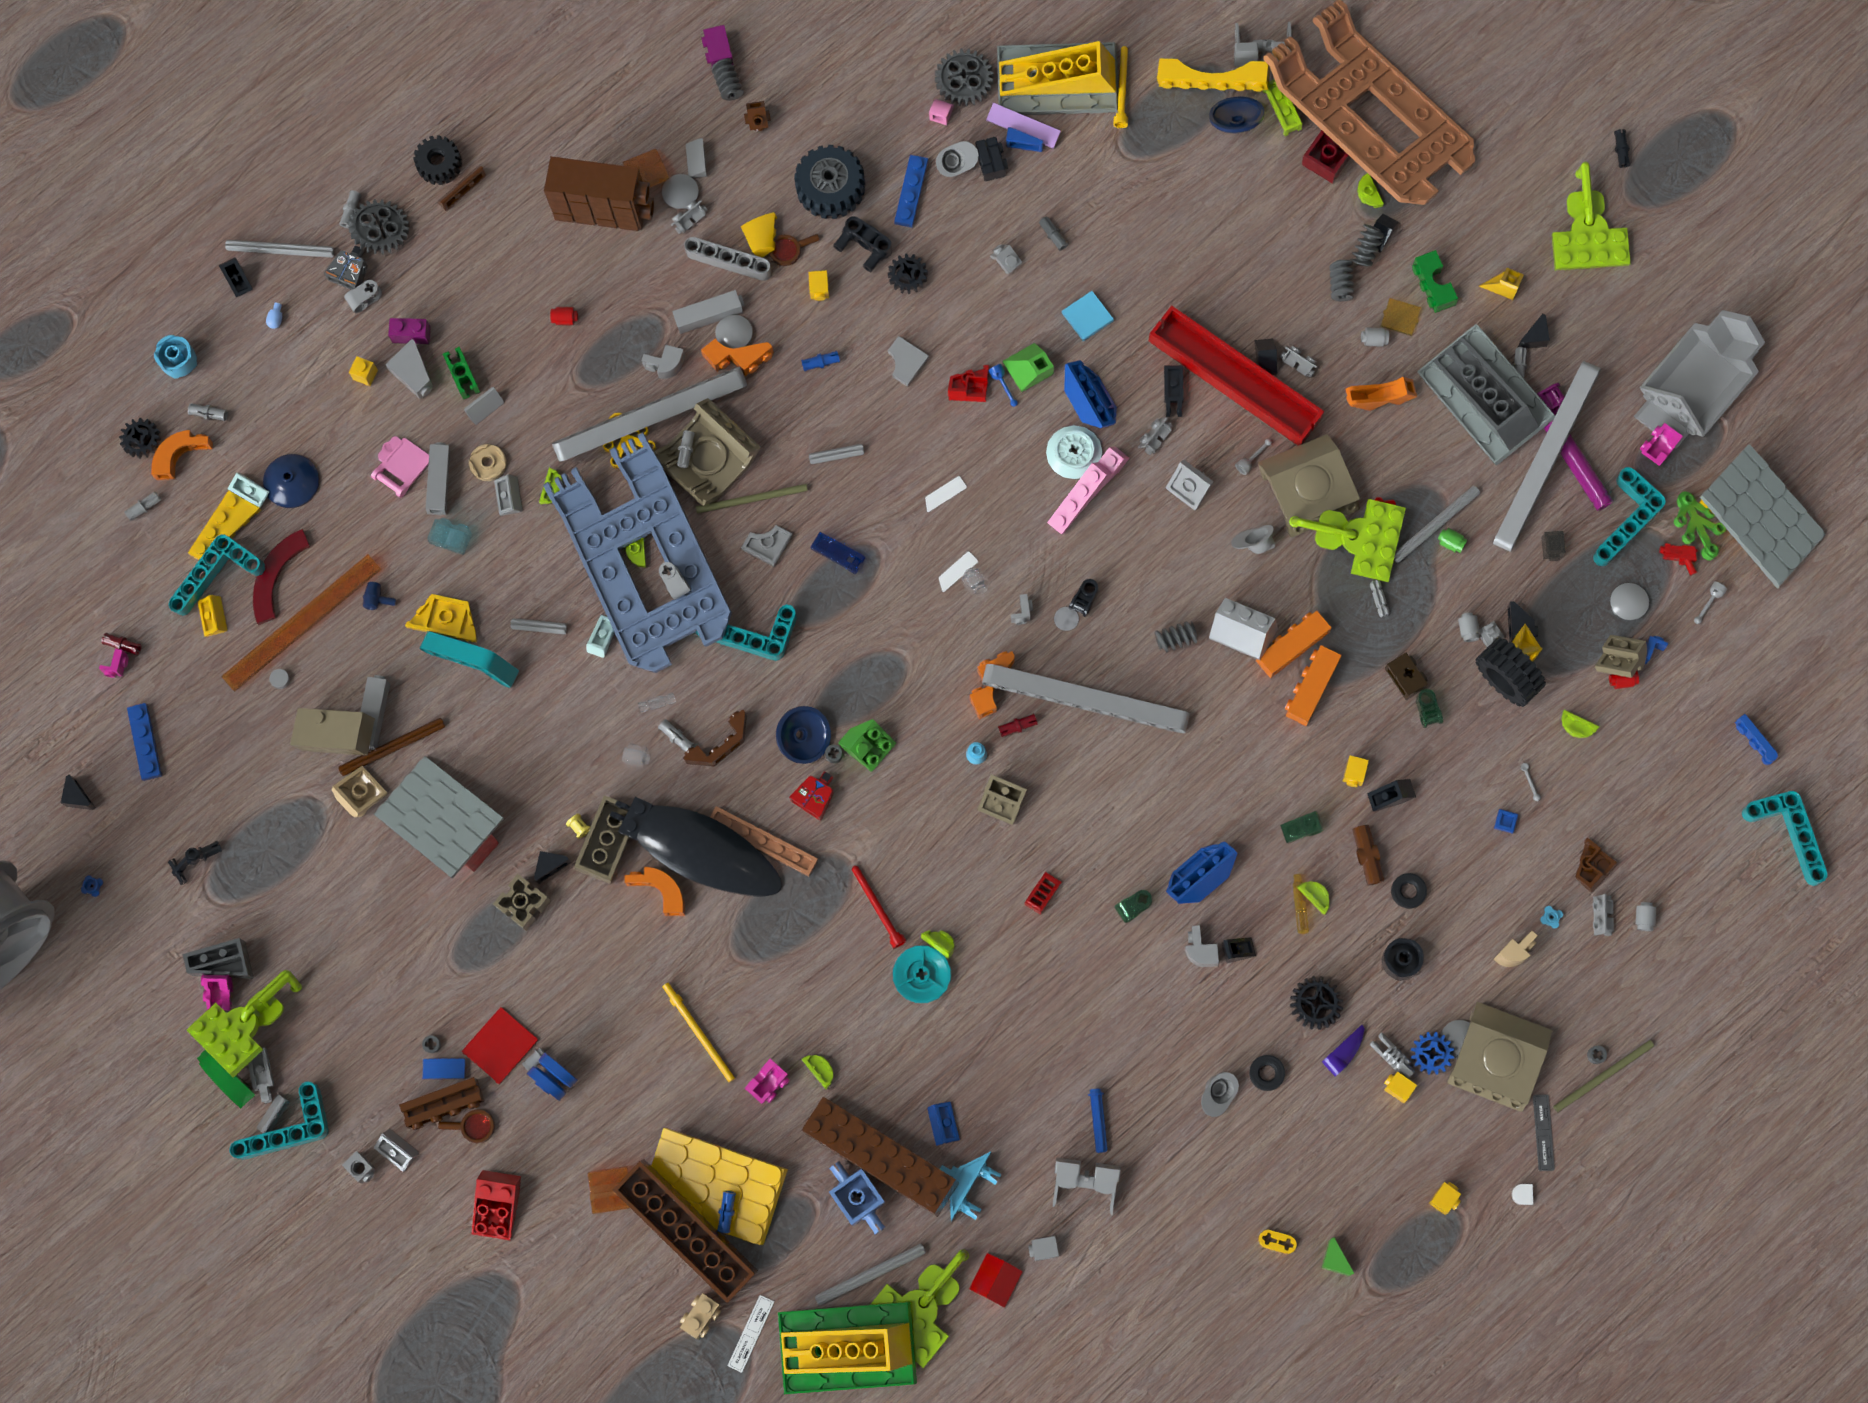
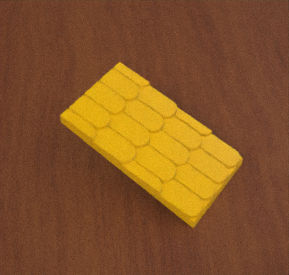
M663 1128L651 1166L716 1230L719 1225L720 1214L718 1211L722 1205L723 1191L736 1192L733 1206L735 1213L731 1219L730 1233L724 1234L732 1235L758 1245H764L788 1169L669 1128Z

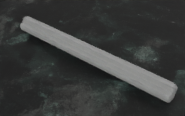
M226 240L225 244L228 251L331 258L334 256V248L331 246Z
M1472 486L1396 550L1394 562L1399 563L1476 498L1480 493L1479 489L1476 486Z
M919 1244L816 1295L817 1304L823 1305L924 1255L926 1251L923 1245Z

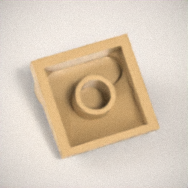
M363 766L332 786V791L337 801L354 817L365 815L370 807L387 795L384 788Z

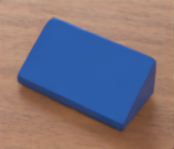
M951 1102L929 1106L927 1110L936 1146L959 1141Z

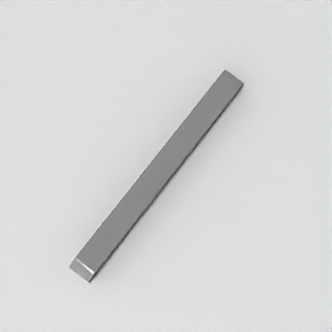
M1586 361L1581 363L1494 539V545L1509 552L1512 551L1599 376L1600 367Z
M741 367L731 369L552 443L559 462L570 459L692 409L698 402L707 398L714 400L741 389L747 385Z
M986 664L982 684L989 687L1178 733H1186L1190 713L994 664Z

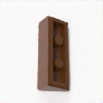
M477 166L440 198L437 203L447 211L486 176L483 167Z

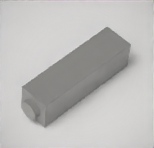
M736 290L672 312L679 333L682 334L721 321L729 315L742 314V306L745 305L742 296H738Z
M442 442L430 444L426 512L431 515H446L450 448L449 445Z
M374 675V678H367L360 711L375 718L369 749H375L378 746L390 683L385 677L380 675Z

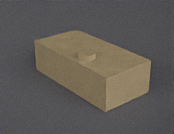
M298 708L290 745L302 751L368 755L375 718L363 712Z
M604 795L574 869L611 884L630 837L618 832L622 822L611 817L610 814L613 811L625 817L628 811L618 808L615 805L617 800Z

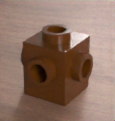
M764 101L746 103L747 113L744 114L745 124H749L750 130L762 131L768 128V121H771L770 111L765 109Z

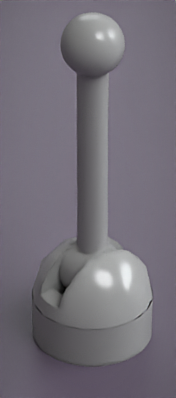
M1266 439L1265 443L1249 459L1243 458L1235 464L1236 469L1241 474L1246 475L1251 470V462L1267 446L1272 444V440Z
M1714 581L1711 585L1710 594L1712 596L1699 616L1695 617L1694 622L1696 624L1702 622V617L1713 600L1722 597L1726 593L1727 588L1721 583Z

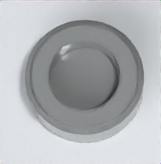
M276 669L270 674L269 680L275 688L283 689L288 686L290 677L285 670Z

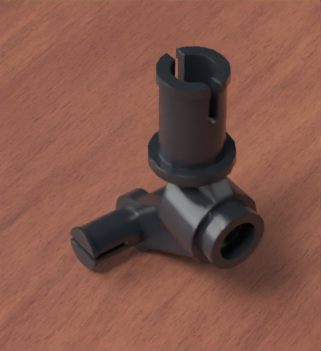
M218 841L202 848L198 847V850L196 848H189L179 864L175 858L172 861H168L173 870L171 873L174 877H177L180 885H183V882L184 884L188 882L183 872L189 864L195 865L200 859L207 861L208 857L222 852Z

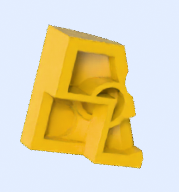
M774 212L757 217L741 226L752 252L761 258L775 250L774 237L776 229L774 228V222L777 219V215Z

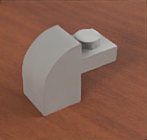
M665 345L662 358L643 354L641 361L646 370L652 372L657 370L660 379H668L675 376L681 370L685 353L684 349Z
M1200 925L1192 926L1191 931L1188 932V943H1192V945L1185 947L1186 956L1193 964L1200 967L1218 966L1217 944L1201 945Z

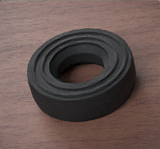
M1405 873L1398 876L1393 882L1391 895L1399 906L1412 909L1423 903L1427 895V887L1423 879L1418 875ZM1405 884L1414 885L1417 890L1415 897H1404L1401 891L1402 886Z
M1262 1055L1251 1064L1249 1076L1251 1082L1258 1089L1272 1091L1283 1083L1285 1068L1283 1063L1275 1056ZM1265 1065L1271 1066L1275 1070L1274 1078L1269 1081L1263 1080L1260 1076L1261 1067Z

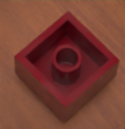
M1321 130L1304 154L1302 165L1333 184L1351 157Z

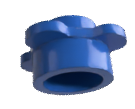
M90 875L86 876L81 892L97 897L100 894L99 889L103 885V880L92 878Z

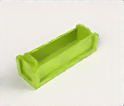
M1275 79L1269 81L1268 90H1263V93H1266L1284 130V136H1288V133L1295 130H1302V122L1292 101L1278 89Z

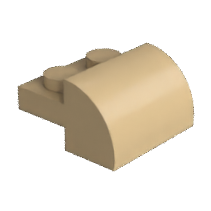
M1531 931L1519 944L1512 939L1494 960L1504 967H1516L1522 964L1530 956L1528 951L1536 944L1534 939L1538 935Z

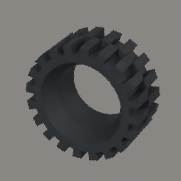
M1496 638L1475 659L1479 672L1483 673L1482 676L1489 681V685L1493 686L1498 693H1501L1503 698L1509 699L1512 704L1516 703L1519 707L1526 706L1546 685L1545 677L1541 675V670L1536 668L1535 662H1532L1527 654H1524L1519 647L1516 648L1514 643L1508 642L1507 639Z

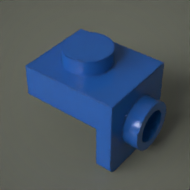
M1650 636L1646 641L1647 657L1645 664L1650 660L1654 648L1664 651L1668 646V642H1665L1659 636Z

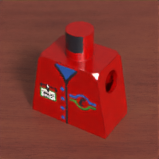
M825 771L819 779L810 775L790 795V801L821 821L834 794L833 790L828 787L833 777Z

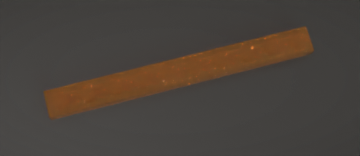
M367 554L221 677L234 692L377 574L381 568Z

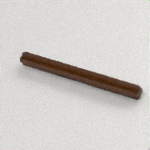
M442 718L431 721L369 751L368 755H361L338 767L339 772L342 776L350 774L361 766L364 767L445 728V723Z

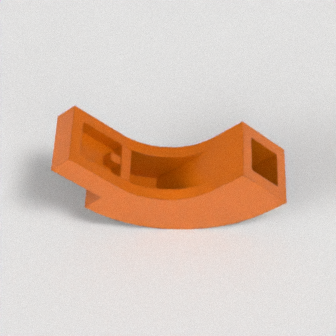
M190 430L180 431L169 436L159 445L153 456L152 476L156 480L175 479V467L178 459L184 453L191 450L213 449L212 440L204 434H198L195 437Z
M644 867V875H641V872H630V875H625V884L627 886H652L662 893L663 913L665 916H685V903L682 892L668 874L656 868Z

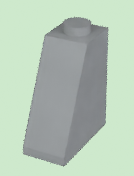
M411 339L385 365L398 380L421 399L431 392L433 384L415 341Z

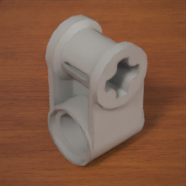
M367 280L355 289L347 292L344 298L353 312L359 313L379 300L382 296V291L375 281Z
M670 562L660 565L659 574L674 600L691 591L689 584L676 566ZM669 568L671 569V575H667Z

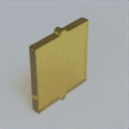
M1389 298L1387 308L1383 311L1384 317L1380 327L1412 336L1415 325L1418 324L1417 318L1421 307Z

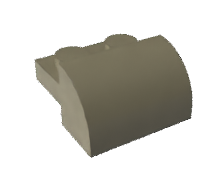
M1610 635L1602 647L1603 654L1596 663L1595 668L1598 672L1632 678L1637 670L1642 671L1647 657L1646 641Z
M991 774L977 810L1014 825L1026 797L1027 789Z

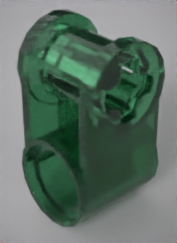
M1430 689L1422 690L1416 697V704L1423 728H1427L1428 725L1435 723L1442 724L1443 716L1435 693ZM1427 695L1430 698V703H1424L1421 700V696Z
M1140 890L1119 902L1114 908L1126 924L1151 906L1152 896L1148 891ZM1140 896H1142L1143 898L1147 897L1146 904H1144L1143 902L1139 903Z

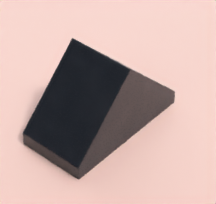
M1382 214L1373 226L1380 229L1384 234V237L1379 239L1381 244L1375 245L1379 249V253L1382 252L1399 223L1385 214Z
M236 257L219 265L236 297L253 290Z
M1545 314L1538 318L1521 339L1518 347L1526 349L1547 347L1550 338Z
M1273 338L1254 340L1257 365L1271 375H1277V348Z
M70 774L67 775L61 804L66 807L94 810L96 807L77 780Z
M540 851L534 878L540 884L569 865L571 861L564 855Z
M1251 937L1223 940L1222 948L1227 964L1256 956Z

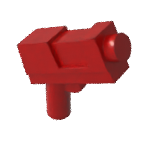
M1669 543L1660 546L1659 553L1663 554L1662 559L1679 561V565L1686 566L1690 576L1697 573L1693 564L1697 561L1696 552L1698 550L1695 546H1675Z

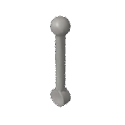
M1523 763L1520 768L1525 772L1534 794L1533 799L1539 801L1541 796L1537 794L1528 772L1529 765Z

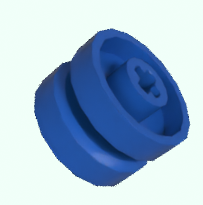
M544 1052L538 1061L546 1070L543 1072L537 1066H532L527 1075L548 1095L551 1094L560 1101L566 1095L565 1090L558 1085L560 1081L571 1088L577 1082V1079Z

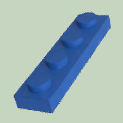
M910 155L894 220L895 225L913 228L928 158Z
M143 703L128 707L127 711L141 780L146 781L161 777L162 773L148 705Z

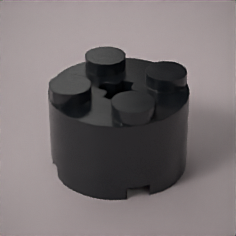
M1406 938L1395 939L1383 952L1381 958L1382 966L1385 972L1393 979L1398 981L1408 980L1414 977L1422 968L1424 961L1423 950L1414 940ZM1405 956L1407 958L1405 962H1400L1399 960L1400 957Z

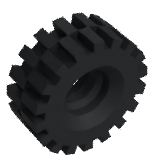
M437 135V139L430 136L429 141L425 138L422 140L423 145L420 143L417 145L418 150L414 151L415 157H413L421 178L423 177L426 182L430 181L433 185H435V182L438 185H443L442 181H445L447 184L450 182V178L454 180L456 178L455 173L459 174V167H462V158L457 146H455L452 140L449 141L447 137L442 139L440 135ZM442 154L444 161L441 164L433 165L431 158L434 155Z

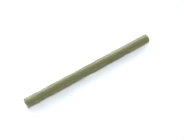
M807 484L709 503L705 506H696L697 514L808 491Z
M1651 1040L1647 1041L1553 1106L1557 1113L1652 1049L1654 1047Z

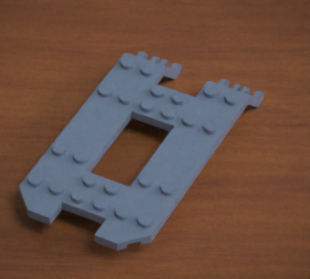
M642 432L638 434V439L643 445L642 448L637 449L636 443L632 438L628 440L633 453L630 452L625 442L621 443V447L627 455L623 458L620 457L617 448L610 449L611 455L627 480L635 499L603 515L594 495L577 467L571 470L572 475L577 481L572 485L568 475L564 473L561 476L567 486L566 488H564L559 477L555 478V483L560 491L554 493L550 482L543 484L565 523L628 663L632 666L657 673L672 665L665 648L696 631L705 647L723 639L732 612L668 476L645 434ZM652 533L664 561L672 563L679 569L689 584L691 591L648 613L619 550Z

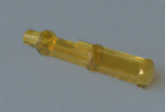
M1294 874L1292 886L1298 934H1307L1309 928L1306 901L1302 900V892L1297 888L1303 882L1301 874ZM1304 913L1306 915L1307 929H1305ZM1297 914H1299L1300 929H1301V930H1299L1298 915H1297Z

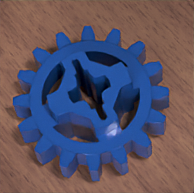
M1427 1032L1426 1038L1420 1035L1421 1041H1414L1417 1047L1411 1048V1051L1415 1052L1411 1059H1417L1414 1065H1421V1072L1427 1069L1428 1075H1430L1431 1071L1438 1075L1439 1069L1445 1072L1444 1066H1451L1448 1060L1454 1059V1056L1450 1055L1454 1048L1448 1047L1451 1041L1445 1042V1035L1438 1038L1437 1032L1434 1033V1036ZM1431 1040V1044L1428 1047L1421 1048L1424 1042ZM1438 1042L1445 1047L1446 1052L1440 1051ZM1431 1048H1435V1052L1442 1056L1438 1055L1434 1056V1059H1430V1055L1423 1051L1427 1052L1431 1051ZM1419 1055L1425 1056L1427 1065L1420 1060ZM1444 1059L1441 1065L1434 1067V1063L1437 1060Z

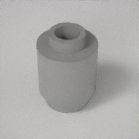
M1366 327L1361 332V342H1364V346L1383 347L1388 345L1389 330Z
M1473 613L1462 614L1461 618L1458 619L1461 638L1464 639V642L1479 640L1480 629L1477 616L1473 615Z
M1641 902V906H1636L1635 925H1637V930L1653 931V927L1656 926L1657 907H1653V903Z

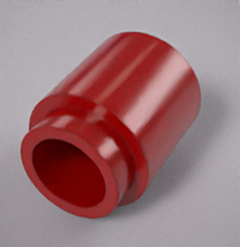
M574 307L551 308V323L556 325H574L575 322H578V311Z
M1638 671L1635 672L1632 678L1610 674V686H1613L1614 689L1634 687L1639 684Z

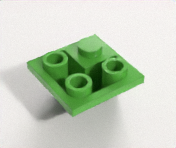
M1035 343L1002 361L1021 392L1054 374L1053 364L1046 353Z
M871 719L850 728L838 744L850 756L872 772L894 747L896 742L875 720Z

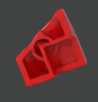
M983 365V369L975 372L971 369L963 374L950 376L948 386L949 400L986 402L989 365Z

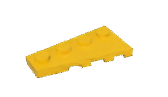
M228 490L188 554L199 560L218 535L224 534L232 539L236 535L235 533L242 526L248 524L249 520L255 514L257 515L261 509Z

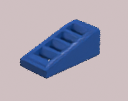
M1008 127L1006 147L1042 152L1043 140Z

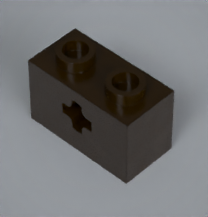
M1407 653L1389 662L1385 667L1386 672L1405 700L1424 690L1428 684L1425 674L1417 669L1415 659L1412 656H1408ZM1404 674H1411V677H1405Z

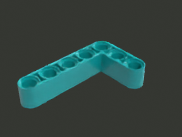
M1631 467L1622 469L1616 482L1640 506L1599 546L1593 556V560L1598 566L1609 564L1665 505V497ZM1623 475L1629 476L1631 481L1624 480ZM1637 488H1642L1645 494H1640ZM1651 501L1658 502L1659 507L1653 506ZM1638 514H1644L1646 519H1640ZM1626 526L1631 527V528L1633 529V532H1632V533L1628 532V531L1625 529V527H1626ZM1612 540H1618L1621 545H1615ZM1599 553H1606L1608 558H1602Z
M218 535L171 597L169 608L179 615H187L229 559L255 576H259L265 571V563L227 535ZM228 541L227 547L222 548V544ZM242 551V557L237 559V554ZM217 556L216 562L211 564V559ZM257 562V567L252 570V564ZM205 571V577L200 579V574ZM194 586L193 593L188 594L189 588ZM183 602L182 608L177 610L178 603Z
M787 604L780 607L769 637L727 625L726 634L723 639L716 643L778 661L785 654L797 620L795 609ZM791 612L792 616L790 618H783L784 613ZM781 629L786 630L784 636H778L777 632ZM737 636L744 637L742 642H735ZM760 641L762 645L759 648H754L753 643ZM773 647L780 648V651L776 654L770 652Z
M427 631L419 648L430 655L480 670L499 684L508 688L512 687L519 673L517 668L488 649Z
M1788 791L1747 804L1742 810V817L1748 822H1755L1782 814L1806 882L1809 885L1817 886L1826 880L1827 870L1801 796L1797 792ZM1786 798H1791L1794 801V805H1789L1786 802ZM1767 804H1774L1775 811L1770 810ZM1749 808H1754L1757 812V815H1751L1749 812ZM1793 816H1797L1800 819V824H1796L1793 821ZM1800 834L1806 836V838H1807V842H1806V843H1804V842H1802V841L1800 840V838H1799V835H1800ZM1806 853L1812 854L1813 861H1809L1806 858ZM1813 871L1819 873V875H1820V879H1819V880H1817V879H1815V878L1813 877V875H1812V872H1813Z
M304 1082L299 1087L305 1123L234 1141L229 1148L230 1154L237 1159L246 1160L324 1139L328 1135L329 1128L320 1088L312 1082ZM313 1087V1094L306 1096L307 1088ZM317 1106V1113L311 1116V1107ZM317 1125H321V1132L315 1135L314 1128ZM302 1130V1137L296 1140V1131ZM282 1135L283 1142L276 1145V1137ZM263 1140V1148L257 1150V1142ZM243 1145L244 1153L238 1155L237 1149L239 1146Z

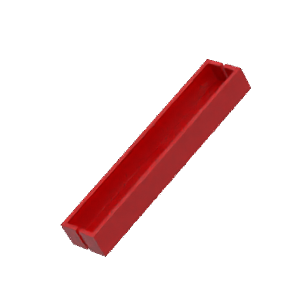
M1172 305L1162 317L1161 322L1159 321L1149 333L1148 342L1297 446L1302 445L1306 441L1311 431L1316 428L1323 418L1324 411Z

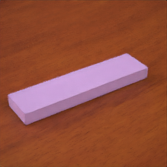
M993 103L986 121L1007 130L1008 127L1041 139L1043 140V145L1053 149L1061 133L1060 130Z

